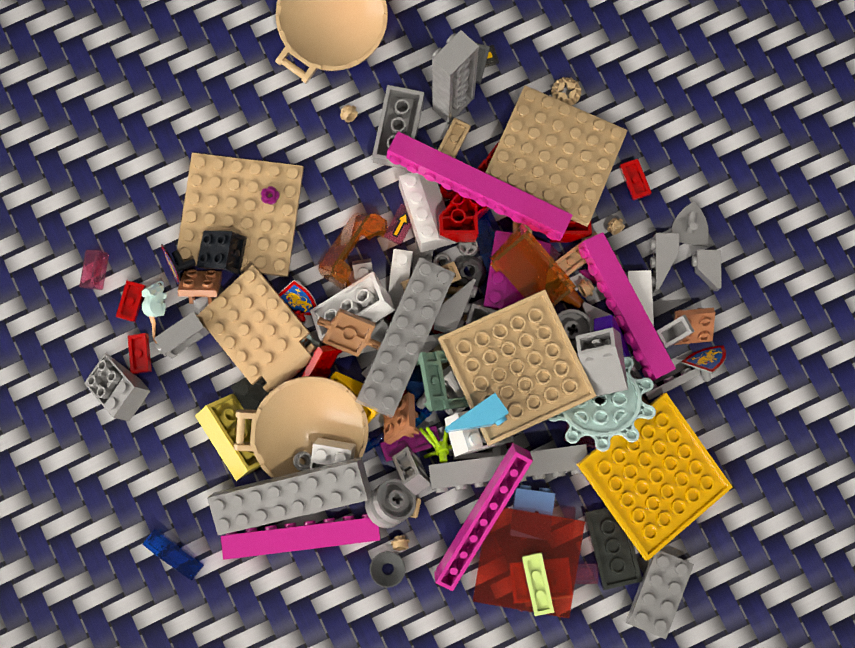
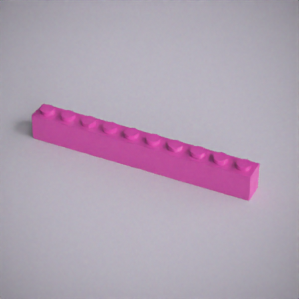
M397 132L388 149L386 158L391 163L406 167L408 171L418 173L428 181H435L445 189L454 190L464 198H470L481 206L493 209L497 214L506 215L516 223L525 224L531 230L541 232L552 240H561L573 216L401 132Z

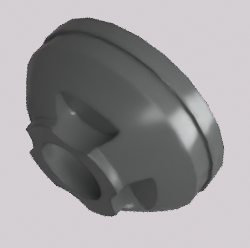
M465 256L455 263L462 278L455 282L457 286H465L472 279H476V287L478 288L484 283L487 272L485 265L480 259L474 256ZM467 266H472L475 269V274L471 277L464 274V269Z
M381 552L373 558L370 564L371 578L381 587H394L405 576V563L394 552ZM390 563L393 565L394 572L391 575L383 573L382 567L384 564Z

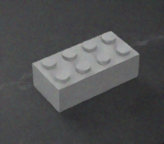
M387 85L372 155L373 163L407 169L401 165L391 163L386 156L397 132H401L416 140L425 99L424 92Z
M661 550L648 561L642 582H640L625 623L666 639L694 564Z

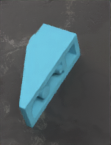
M494 393L446 426L444 430L446 433L490 427L494 424L499 426L507 420L505 416L509 412L496 393Z

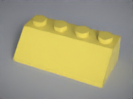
M232 393L206 405L195 417L237 481L261 466L253 451H236L233 449L237 433L236 410L244 408L235 394ZM245 419L244 442H250L251 419Z

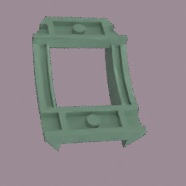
M443 350L427 353L421 352L417 365L421 367L427 401L424 405L429 411L469 407L465 397L447 398L441 363H447L448 360Z

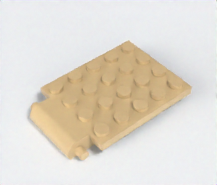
M251 265L198 314L203 325L252 385L262 377L265 379L267 384L263 386V389L267 393L296 376L311 361L313 357L312 352L317 349L313 343L307 347L302 343V340L310 334L309 330L254 265Z

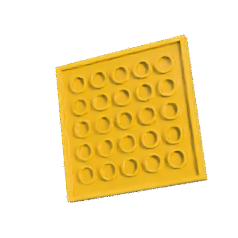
M667 393L661 394L649 404L656 410V415L652 419L635 420L634 426L639 432V439L631 443L622 436H613L610 439V448L607 451L600 452L596 448L576 464L644 560L652 558L733 488Z

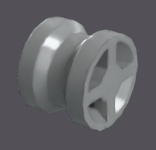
M477 241L460 242L459 251L464 257L474 256L478 251Z

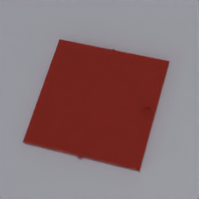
M504 507L482 543L473 602L518 609L520 612L523 610L534 612L522 556L542 552L554 613L547 615L570 618L585 521L541 514L538 511L529 512Z

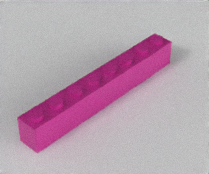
M602 232L583 241L578 246L579 254L585 259L589 273L594 276L598 290L606 298V305L615 315L618 326L624 332L625 341L630 344L633 349L634 358L642 366L645 378L654 381L675 370L676 368L604 233Z
M512 443L434 571L436 584L451 591L455 589L533 462L530 451Z
M363 514L362 519H354V516L343 517V521L335 522V518L323 519L322 524H316L315 521H306L304 526L296 527V523L284 524V528L277 529V526L274 525L266 526L265 531L249 528L245 529V533L238 534V531L221 536L223 560L381 540L380 527L374 524L367 514Z

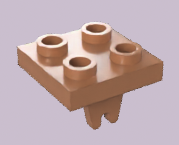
M215 270L184 271L178 287V296L189 297V304H194L195 297H208V304H210L214 297L218 295L222 281V272Z
M714 307L675 311L674 320L682 315H686L695 332L674 345L713 341Z
M408 392L401 397L392 418L383 415L384 442L387 444H392L403 436L412 438L414 434H419V429L415 425V418H418V413L415 411V398L413 394Z

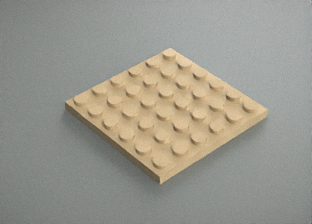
M524 86L485 173L572 214L571 220L588 227L628 130L528 86Z
M192 153L177 246L183 261L193 258L196 263L195 266H197L204 231H233L247 237L241 272H245L251 265H254L261 274L289 277L304 166ZM269 186L275 187L280 195L277 202L273 205L265 204L261 200V191Z
M546 290L438 337V341L470 409L496 393L509 412L505 416L507 420L499 426L494 424L490 427L480 428L488 447L596 397L593 387Z

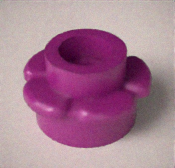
M273 186L264 188L261 191V200L265 204L273 205L279 199V192Z

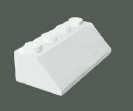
M418 173L399 176V188L420 253L457 243L441 236L439 232V215L446 207L438 183L428 181Z
M371 272L310 310L319 339L323 342L327 328L317 325L319 317L331 321L341 308L375 323L394 312L395 308L390 295L377 275Z

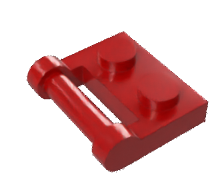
M330 345L319 346L314 351L311 361L306 365L302 377L320 376L327 378L331 372L330 368L338 354L342 353V350Z

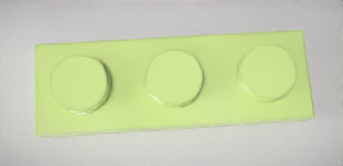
M542 552L522 556L534 616L554 613Z

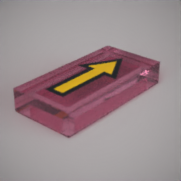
M400 205L384 235V238L400 246L412 226L405 205Z

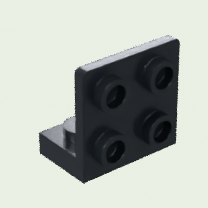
M204 231L197 267L202 269H222L233 274H240L247 237L233 231Z

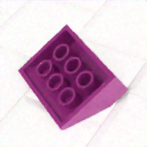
M496 230L483 307L498 311L543 291L551 244L519 234Z

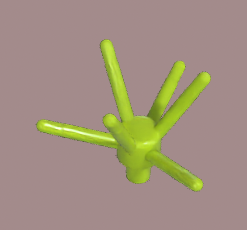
M420 427L419 431L435 448V451L425 454L424 458L437 455L439 456L440 463H446L449 450L453 449L452 445L448 446L447 443L448 433L444 430L443 441H438L429 427H426L427 432Z

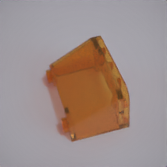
M357 212L353 214L320 262V275L342 290L352 285L348 280L351 275V269L345 262L362 236L368 240L375 236L384 238L388 232L387 220L374 213Z
M523 223L515 229L490 258L492 268L496 272L501 271L524 298L546 290L554 307L576 288L575 284Z

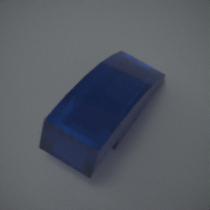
M154 529L142 544L191 581L204 566L202 562L159 529Z

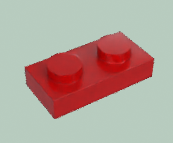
M638 159L619 166L633 201L651 195L652 192Z
M126 280L116 313L117 318L136 323L143 299L142 290L146 288L145 285Z
M148 334L128 335L130 372L133 374L152 372Z

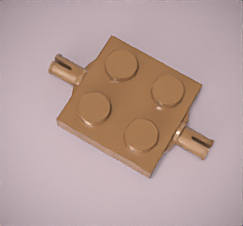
M340 308L331 321L319 317L317 325L327 328V332L323 337V343L358 357L367 345L377 350L380 347L381 342L371 338L375 323Z

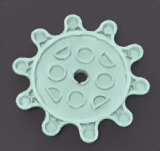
M624 357L628 390L597 396L604 398L605 402L599 405L595 402L597 398L595 397L548 419L551 422L563 420L569 424V429L565 434L567 442L575 444L581 437L590 436L595 440L597 450L605 452L610 448V439L613 436H622L631 443L639 439V432L634 426L635 420H649L656 415L655 408L645 404L641 398L644 393L653 389L654 384L649 378L634 379L631 376L630 371L634 366L632 358Z

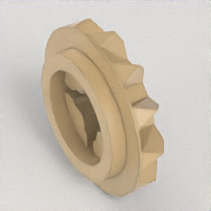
M563 77L556 80L552 86L551 94L553 98L572 106L580 99L581 88L578 81L573 80L572 77ZM565 85L568 90H572L569 92L568 98L565 93L561 92L564 90Z

